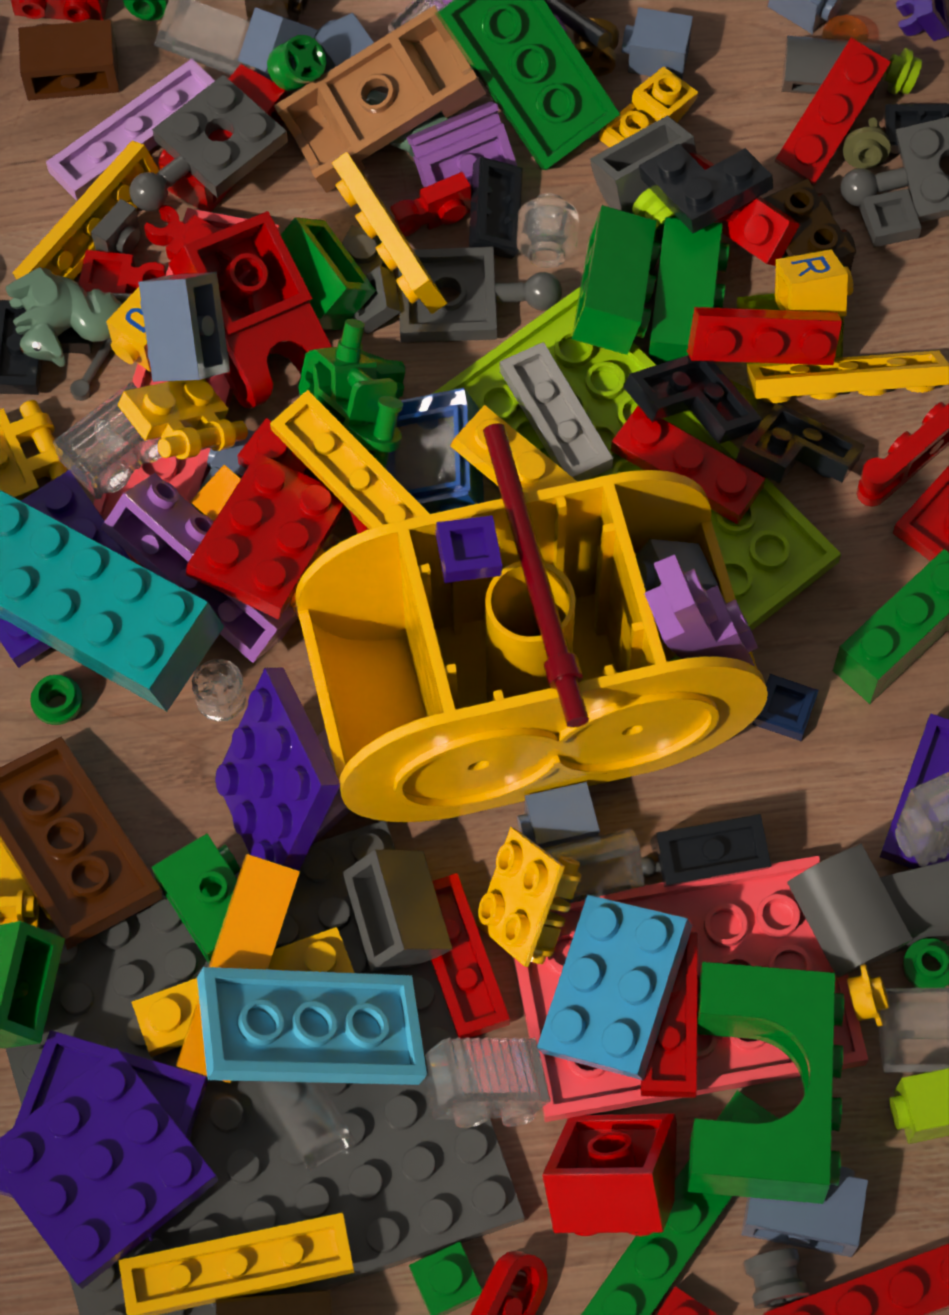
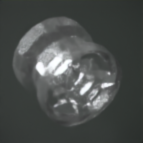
M212 659L201 664L195 671L192 678V690L195 695L196 705L201 714L217 722L228 721L237 717L244 709L247 701L243 676L239 668L231 661Z

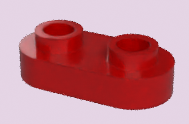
M510 1251L502 1255L494 1265L471 1315H535L548 1285V1273L543 1261L535 1255L521 1251Z

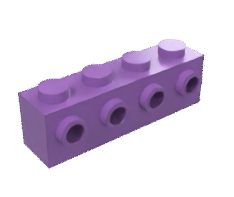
M156 473L150 475L122 494L101 526V529L146 569L207 601L225 626L220 634L254 663L283 639L299 617L295 596L293 595L278 620L186 576L187 563L210 529L213 521L187 502L172 484L161 479Z

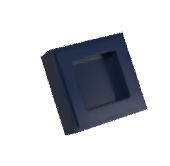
M770 674L766 683L768 692L766 704L761 713L754 719L752 725L801 741L819 690Z

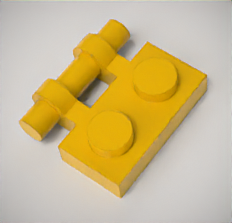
M205 379L169 381L126 390L123 392L118 403V407L145 441L161 437L158 441V451L163 458L176 456L178 459L183 460L198 456L201 450L211 448L214 451L229 449L235 445V442L245 440L248 435L247 426L243 421L230 422L224 419L229 408Z
M36 400L24 402L20 406L23 419L11 424L4 408L0 409V490L20 501L40 489L36 481L37 479L46 476L54 480L68 471L71 466L66 451L63 448H58L53 437L55 427L50 416L47 413H42ZM27 441L35 442L40 454L26 459L20 444Z

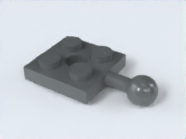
M222 75L152 129L154 140L174 160L158 171L157 174L144 172L137 175L131 182L129 189L131 200L142 210H156L165 203L168 196V188L189 172L218 198L288 142L287 131L226 76ZM220 129L228 130L232 133V136L223 142L212 141L208 138L212 132Z
M949 117L896 129V140L903 165L902 168L875 175L867 169L857 168L849 171L841 182V194L853 206H860L863 197L908 186L909 194L920 223L949 216V175L945 174L939 166L941 160L949 156Z
M493 247L414 249V252L437 288L450 287L456 289L460 296L454 301L447 302L448 304L431 314L420 299L412 304L399 287V304L401 309L399 313L400 342L497 340L496 303L527 301L532 308L546 311L560 301L562 297L561 283L554 275L547 272H539L532 275L526 283H495ZM398 268V278H399V277L402 276L403 274L401 273V271H400L399 268Z

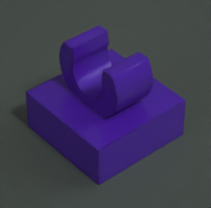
M898 0L896 2V8L903 17L912 14L908 19L898 22L900 29L906 36H914L923 29L933 42L949 36V21L945 0Z
M493 515L437 522L435 534L445 583L501 576L503 565Z

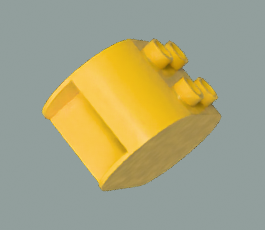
M638 470L524 493L570 653L577 655L583 675L579 686L589 721L585 725L575 728L567 726L557 689H552L549 686L544 668V663L548 658L502 498L381 525L340 542L315 560L301 577L296 589L295 600L333 763L341 784L339 788L347 808L360 816L389 822H423L458 817L525 801V795L583 782H587L588 786L664 769L715 748L753 722L764 708L768 692L764 678L757 669L752 651L749 654L755 667L742 660L727 657L707 656L670 661L676 654L663 641L644 593L646 590L635 557L649 539L699 543L725 602L728 603L736 599L711 521L710 504L702 487L694 480L677 473L658 470ZM493 515L503 565L501 576L445 583L435 534L437 522Z

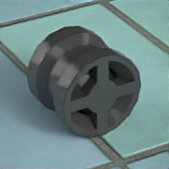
M786 1248L770 1251L751 1257L743 1262L746 1275L753 1278L756 1290L752 1295L755 1308L776 1307L809 1296L807 1282L799 1278L797 1270L800 1262L798 1249Z

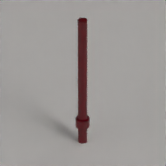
M501 423L491 424L484 428L483 434L548 659L544 663V668L549 686L552 689H557L567 726L570 728L580 727L589 721V717L579 686L583 679L577 655L570 653L505 427Z

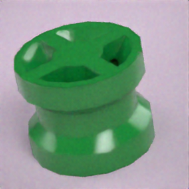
M297 35L278 45L270 52L267 60L268 73L272 81L278 87L290 91L297 90L307 83L318 79L326 66V58L322 46L308 35ZM291 57L294 58V64H295V67H294V68H293L292 65H291V61H290V58H291Z

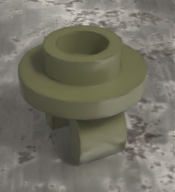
M874 117L868 119L869 127L859 128L855 131L850 128L845 136L843 155L847 163L855 168L869 169L876 167L889 156L891 149L889 138L882 131Z

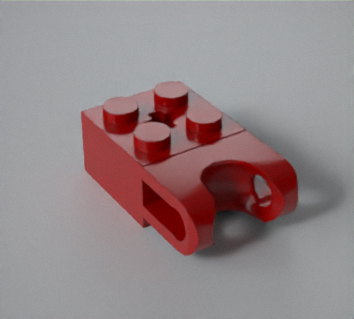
M269 211L183 245L168 263L174 275L217 272L230 372L224 373L235 397L243 407L252 409L260 406L268 400L272 393L274 384L267 365L268 355L279 354L288 358L301 375L307 352L314 349L332 347L310 304L313 298Z

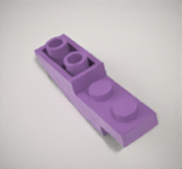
M675 554L653 563L662 585L644 594L663 641L669 649L681 659L707 656L727 657L742 660L755 667L749 652L758 649V646L736 599L726 603L718 586L708 590L703 589L695 569L684 572Z

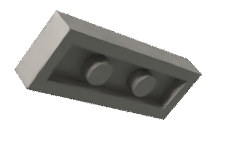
M544 342L500 361V373L553 462L578 482L587 480L613 467V457Z

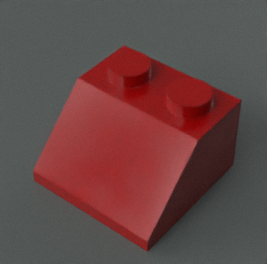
M675 1113L582 1115L568 1118L542 1174L554 1233H575L579 1236H592L598 1233H629L634 1236H645L652 1233H663L675 1199L677 1135Z

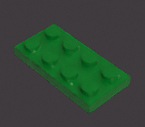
M452 0L435 12L542 170H547L620 115L544 0Z

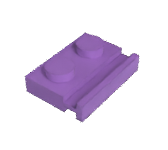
M490 101L406 137L408 144H411L414 153L413 158L423 187L432 185L462 171L472 187L473 163L480 156L517 166L504 124L501 123L497 112L499 110L497 103Z

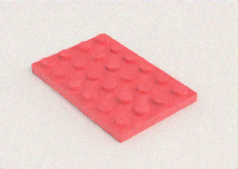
M819 856L772 863L769 869L664 887L662 882L591 895L684 917L692 923L691 932H698L697 1002L702 962L834 973L787 884L795 876L820 863ZM587 896L575 897L572 900L563 899L571 904L568 912L549 909V911L562 916L565 919L563 927H559L561 932L555 945L553 956L546 957L544 964L530 962L529 967H525L514 958L545 1122L683 1098L641 1096L640 1079L546 1055L537 1049ZM848 974L837 978L835 975V993L844 994L842 1027L834 1026L833 1044L843 1045L842 1069L865 1066L868 1062L860 1023L857 1020L848 989ZM697 1034L696 1095L801 1077L792 1060L783 1051L769 1043L755 1039Z

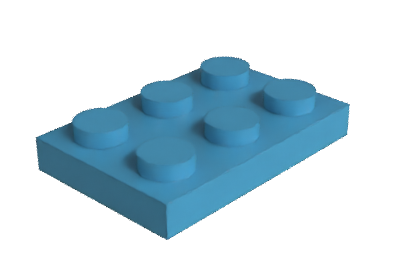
M587 895L537 1049L546 1055L644 1080L691 933L692 923L684 917Z

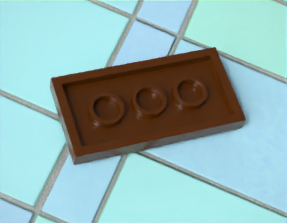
M62 736L0 767V842L58 936L65 938L64 945L67 950L163 899L161 888Z

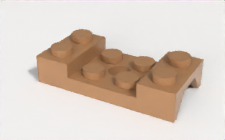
M435 6L430 7L274 105L308 161L313 176L326 193L336 187L335 184L342 180L332 162L344 153L348 152L361 171H363L366 167L362 160L440 111L443 112L447 119L486 94L466 58L436 16L435 12H437ZM376 87L388 88V95L383 102L377 105L366 103L367 96L371 90Z

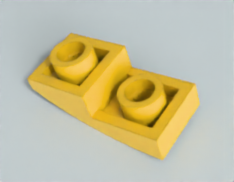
M663 66L634 89L631 103L619 112L620 115L600 129L599 140L610 148L667 115L678 123L695 102L699 92Z

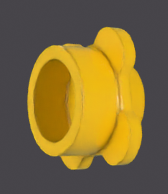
M860 965L862 975L847 979L857 1020L863 1021L875 1018L877 1027L883 1026L880 1010L888 1009L889 1001L882 977L872 978L868 972L867 965Z

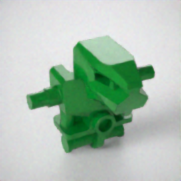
M347 319L342 339L338 341L337 347L314 349L305 354L298 387L299 394L301 396L309 390L386 469L389 453L396 451L400 447L402 433L396 425L399 412L403 409V402L399 398L403 396L405 365L403 361L387 360L363 351L361 342L365 324L357 319Z

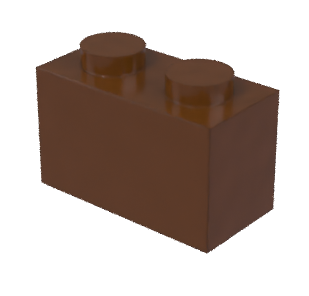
M88 19L82 22L43 23L36 26L18 27L20 75L28 101L119 93L117 46L111 19Z

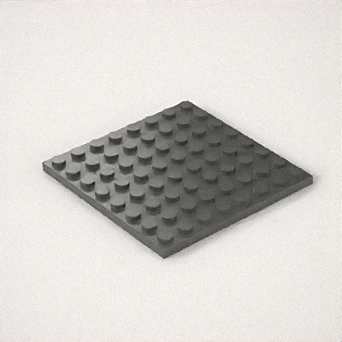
M380 821L312 843L299 869V876L275 949L337 927L354 973L412 975L427 1076L420 1085L231 1081V1083L221 1080H208V1085L188 1140L215 1173L219 1181L157 1229L153 1241L145 1239L121 1259L343 1213L355 1273L244 1297L326 1291L433 1254L455 1243H464L525 1221L462 1038L458 1039L431 960L396 970H370L343 872L375 849L396 850L386 821ZM163 892L162 900L69 950L63 945L41 1044L6 1048L21 1105L50 1030L109 1048H117L119 1051L180 1068L176 1064L182 1046L150 1057L131 1003L132 1001L195 979L203 967H209L207 960ZM54 928L45 930L58 935ZM119 1261L83 1289L76 1284L69 1274L80 1315H127ZM216 1303L159 1315H216Z

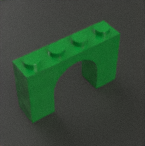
M702 962L698 983L697 1034L755 1039L777 1047L797 1067L803 1082L804 1098L788 1115L768 1123H741L694 1118L690 1138L688 1192L824 1204L830 1185L838 1186L841 1170L840 1151L831 1150V1131H840L842 1098L832 1097L833 1078H841L843 1045L833 1044L834 1026L842 1027L844 994L835 993V973Z

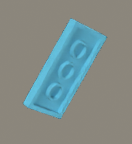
M203 967L197 976L207 1080L420 1085L427 1076L412 975Z

